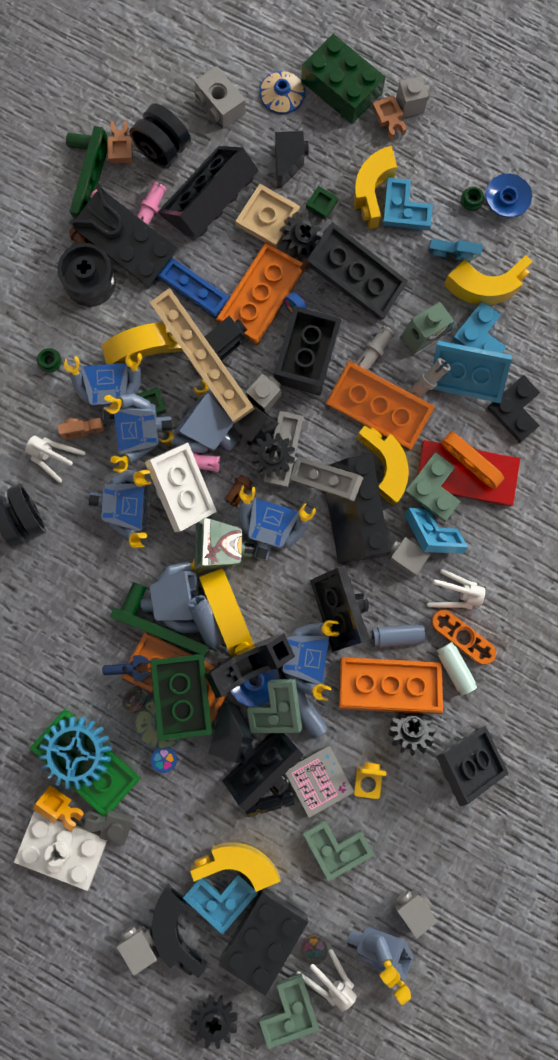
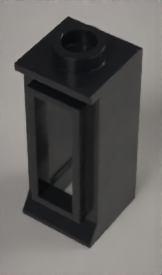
M230 315L204 336L221 361L243 344V339L249 340L245 335L247 328L239 319L234 321Z

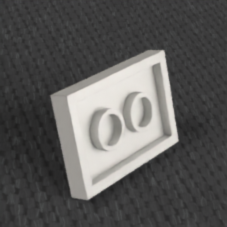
M188 443L182 444L145 462L147 469L150 470V476L156 487L157 496L161 499L174 532H180L217 512Z
M34 811L14 863L88 891L106 847L107 840L100 839V834L86 831L83 827L77 825L73 831H69L63 826L60 819L53 824Z

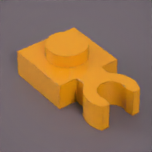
M51 785L33 807V810L53 824L60 819L63 826L69 831H73L76 823L70 817L80 821L84 815L83 811L79 808L69 807L71 799Z

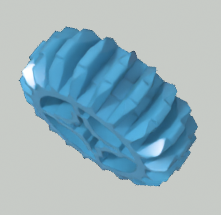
M70 717L69 726L65 720H60V729L55 725L50 728L54 736L51 734L44 735V739L49 744H41L40 749L47 750V754L40 755L39 759H47L48 764L43 765L41 768L42 770L51 769L52 772L48 774V779H52L55 776L58 777L55 785L59 786L65 780V789H70L74 781L75 788L79 790L82 788V780L89 787L92 785L91 777L96 781L101 778L97 770L101 772L107 771L108 768L102 764V761H111V757L104 755V752L112 750V747L103 746V742L108 741L109 736L100 738L99 734L103 732L104 728L99 727L94 731L95 721H90L86 726V718L81 717L77 725L76 718ZM76 731L75 737L72 738L69 746L58 745V742L66 733ZM84 733L93 741L96 752L86 748L85 737H83ZM78 747V751L80 750L81 754L84 755L73 759V755L67 750ZM56 753L65 758L67 772L59 765ZM82 760L94 761L92 767L86 773L75 774Z

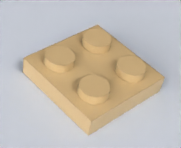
M259 184L236 219L235 226L277 248L281 242L280 239L285 235V233L280 231V228L286 225L284 220L287 217L292 218V214L295 212H300V206Z

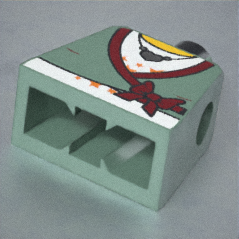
M438 302L414 317L401 337L415 356L451 333L454 321L442 303ZM414 333H418L419 338H417Z
M203 518L196 524L194 570L234 568L241 563V557L251 558L253 556L254 544L242 542L241 528L209 518Z

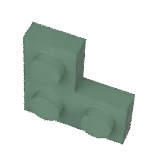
M435 452L405 493L445 522L461 501L441 487L455 466Z
M270 680L268 682L271 705L249 706L247 708L250 732L299 733L302 730L296 680Z
M326 820L302 832L328 882L374 856L361 830L340 842H337Z
M302 973L276 982L284 1009L259 1018L268 1049L319 1031L318 1022Z

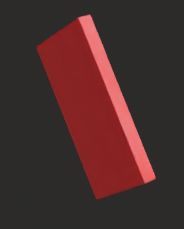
M428 440L423 441L417 476L436 452L455 466L441 485L450 494L456 497L509 507L513 506L521 458L476 450L504 476V480L499 486L493 489L451 455L441 443Z

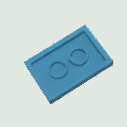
M438 340L433 365L439 358H442L446 362L439 369L441 370L447 363L451 369L437 382L434 390L501 403L512 355Z

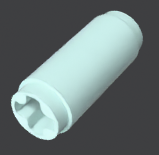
M450 642L437 649L439 659L461 696L477 688L476 682L457 647Z

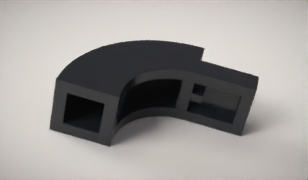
M283 633L255 643L219 662L217 667L207 672L205 676L215 697L219 698L261 673L278 669L294 658L295 655Z
M168 883L157 901L153 914L152 933L154 943L160 957L170 969L178 960L181 962L179 965L185 973L190 976L194 974L199 978L206 969L207 961L182 939L178 929V917L186 907L187 902Z

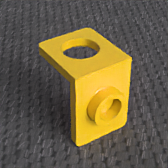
M364 762V766H357L354 788L355 796L372 799L380 798L382 776H386V771L380 769V764ZM365 777H372L375 780L376 785L371 792H365L361 788V781Z

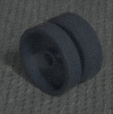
M152 103L143 113V119H138L131 127L129 134L135 146L145 157L157 166L169 169L178 158V153H182L189 145L191 137L187 128L173 112L160 104Z
M80 243L66 249L61 255L57 266L58 277L71 300L78 305L92 307L101 305L112 296L116 286V277L111 261L103 249L94 244Z
M20 483L7 489L8 500L0 495V534L12 549L26 543L25 532L32 538H37L46 533L45 525L35 503Z

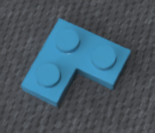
M387 178L383 226L430 230L433 204L409 202L411 180Z
M433 238L429 241L428 251H433V256L446 258L447 254L456 256L458 261L466 260L467 262L480 256L483 244L461 240L455 243Z
M481 301L452 340L459 345L503 353L506 346L488 334L501 314Z
M408 508L404 514L423 552L464 554L468 546L460 531L454 528H439L431 512L427 509Z
M238 873L221 893L205 878L199 879L187 891L183 899L223 935L257 895L258 891L256 892L254 886Z

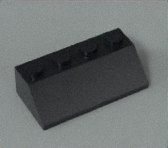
M218 146L158 213L184 235L198 238L207 232V227L213 220L218 219L223 214V209L237 199L238 193L243 187L253 181V176L259 170L243 147Z
M373 455L346 458L328 465L363 477L354 501L325 492L338 564L387 556L391 551Z

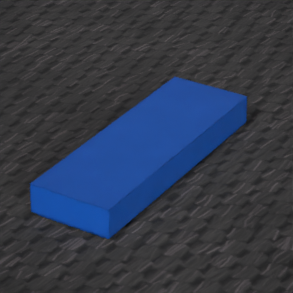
M173 258L158 275L159 280L215 319L229 300L227 295Z

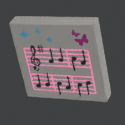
M329 745L297 762L294 767L286 772L309 818L354 793Z

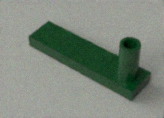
M94 126L92 135L70 132L66 135L67 147L87 150L69 211L74 219L78 217L90 201L91 193L96 190V185L100 179L108 151V136L103 127Z
M132 583L121 610L113 608L110 617L196 653L204 654V656H207L210 647L135 616L147 589L140 584Z

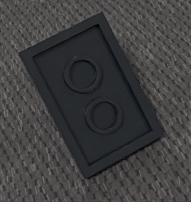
M346 566L337 567L311 579L310 583L323 623L328 620L339 622V624H333L331 627L332 633H339L338 636H329L332 652L369 641L367 628L361 615L368 611L369 602L367 597L364 598L365 595L363 593L354 594L351 578L348 575Z
M486 726L476 729L436 756L443 770L444 777L448 781L459 806L468 805L509 774Z
M270 733L252 751L250 758L247 759V763L238 764L222 782L239 807L246 812L268 790L274 795H279V792L282 794L289 785V780L284 774L294 767L304 754L285 733Z

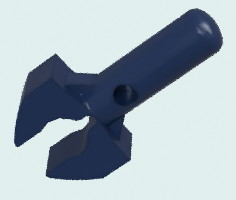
M133 655V661L129 664L104 665L102 673L103 675L130 674L134 677V682L144 681L151 675V672L140 673L134 668L138 667L141 663L148 664L150 660L143 655Z

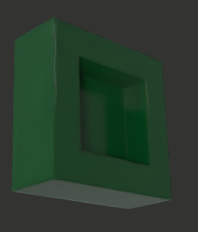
M318 186L306 203V209L326 221L338 203L339 197Z
M158 387L137 394L156 406V415L166 413Z

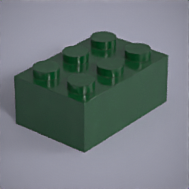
M334 33L302 64V83L351 124L383 93L386 76Z
M204 654L150 660L157 740L165 741L211 735L212 728Z

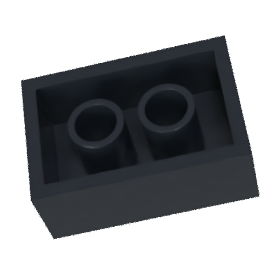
M294 306L274 378L283 386L321 396L342 318Z
M264 888L260 890L220 956L219 966L266 996L308 924L307 914L269 889Z

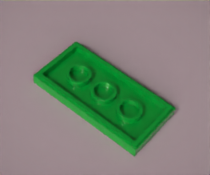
M64 709L29 749L38 757L47 754V750L40 749L41 744H49L44 739V735L51 734L54 736L50 729L52 726L55 725L60 729V720H65L69 726L70 717L75 716L68 709ZM76 731L66 733L60 739L58 745L69 746L72 738L75 737ZM84 733L83 737H85L86 748L96 752L93 741ZM78 747L67 750L73 755V759L84 755L81 754L80 750L78 751ZM112 750L104 752V755L111 757V761H102V764L108 769L106 772L97 770L101 776L98 781L91 777V786L87 787L82 780L81 789L77 790L75 788L74 781L71 787L100 815L105 817L108 810L113 811L141 779ZM56 753L59 765L67 772L65 758ZM47 759L42 760L45 764H48ZM82 760L75 774L86 773L92 767L94 761Z

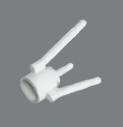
M37 436L31 437L26 445L25 452L32 456L31 461L38 464L58 483H61L62 479L42 459L46 460L50 456L69 466H72L73 463L53 452L52 447L82 456L86 454L85 451L51 441L46 437L43 439Z
M441 569V574L463 584V587L436 579L433 580V584L461 592L460 600H464V602H429L427 607L466 608L472 610L473 605L480 607L483 604L485 588L477 586L476 582L468 581Z
M330 949L328 951L343 982L338 980L333 984L314 964L310 965V969L329 988V991H325L304 974L302 976L308 986L327 999L332 1006L336 1005L343 1012L352 1006L357 995L352 991L354 984L347 977L334 951Z

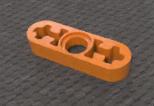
M449 432L441 441L442 446L487 486L496 489L504 480L503 474L456 433Z
M440 610L433 614L431 617L432 628L447 641L452 642L454 646L474 662L484 665L494 661L496 657L495 647L458 617L447 610ZM438 616L440 618L446 616L448 618L446 622L451 627L455 626V623L459 625L452 631L451 636L447 634L451 629L447 626L441 628L438 626L440 623L437 619ZM460 630H465L469 633L470 640L465 645L457 641L456 636ZM476 639L479 641L475 644L480 649L487 647L486 653L489 655L488 658L480 659V652L475 648H472L471 652L468 650L475 643Z

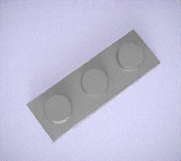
M280 411L277 421L279 424L275 429L273 439H275L277 433H280V441L289 438L287 448H295V452L289 456L295 458L304 416ZM271 451V455H269L271 460H275L277 452ZM287 463L290 471L285 472L281 469L279 478L275 475V472H271L269 478L266 477L265 473L264 484L288 489L293 464Z
M298 456L290 480L354 501L363 477Z

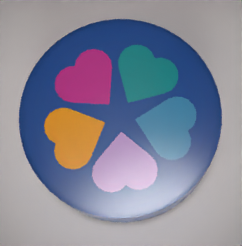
M291 292L284 298V304L291 314L294 306L306 309L304 300L298 294Z
M171 747L157 748L151 755L152 767L160 773L171 771L177 764L175 750Z

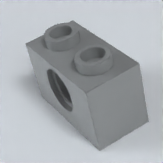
M218 66L195 80L196 92L194 95L201 106L205 105L211 119L215 123L218 122L223 129L246 114L245 99Z

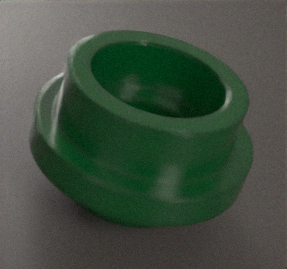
M478 187L465 189L460 198L461 204L470 211L480 209L484 203L482 190ZM469 198H473L476 202L470 201Z
M47 348L38 354L37 364L42 371L52 373L60 368L62 358L58 351ZM53 358L52 364H46L47 359Z

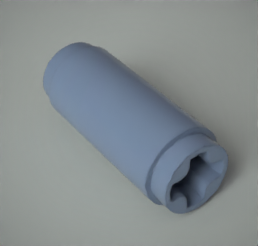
M202 595L192 598L188 603L189 611L205 644L210 648L219 646L223 643L224 639L209 601Z
M414 624L377 627V629H372L373 646L382 648L425 643L424 626Z
M297 690L302 726L308 735L315 740L325 733L328 728L306 695Z

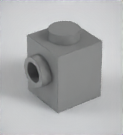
M419 76L399 81L396 100L403 112V118L424 113L427 101L430 99V90L428 85H425L423 77Z
M261 374L246 391V394L251 401L268 413L282 397V392L279 388L281 384L272 376L267 378Z
M405 537L401 543L396 540L390 549L392 556L388 561L413 578L418 574L431 554L423 552L416 539Z
M415 889L411 892L407 890L397 898L398 902L394 906L416 939L438 923L430 911L434 906L424 893L419 896Z
M144 925L138 929L133 926L121 934L122 939L117 949L133 976L157 961L159 953L156 949L151 930L147 931Z

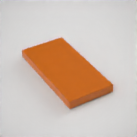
M265 242L218 315L217 323L220 324L229 315L234 321L239 319L247 328L245 335L249 339L248 341L258 346L282 308L284 298L292 292L304 273L305 269L303 271L300 269L302 262Z
M349 360L325 403L369 428H374L386 437L391 434L401 445L412 450L435 408L434 405Z
M144 632L133 655H143L149 660L191 656V654L147 632ZM204 661L206 673L215 668V666ZM141 663L138 667L134 668L140 673L151 672L150 663ZM122 674V678L153 693L151 675L144 681L134 682L132 675ZM207 681L211 723H213L227 694L216 698Z
M340 657L339 709L441 715L443 713L442 662Z

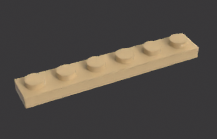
M169 288L153 299L150 304L231 420L236 423L255 409L172 290Z

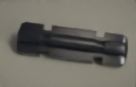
M289 790L279 796L271 795L260 798L255 805L245 812L246 816L252 817L257 815L258 812L263 814L281 809V806L284 805L285 807L294 805L293 792Z

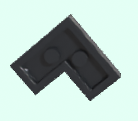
M523 375L503 393L501 403L492 402L487 407L519 443L540 426L524 409L540 391Z

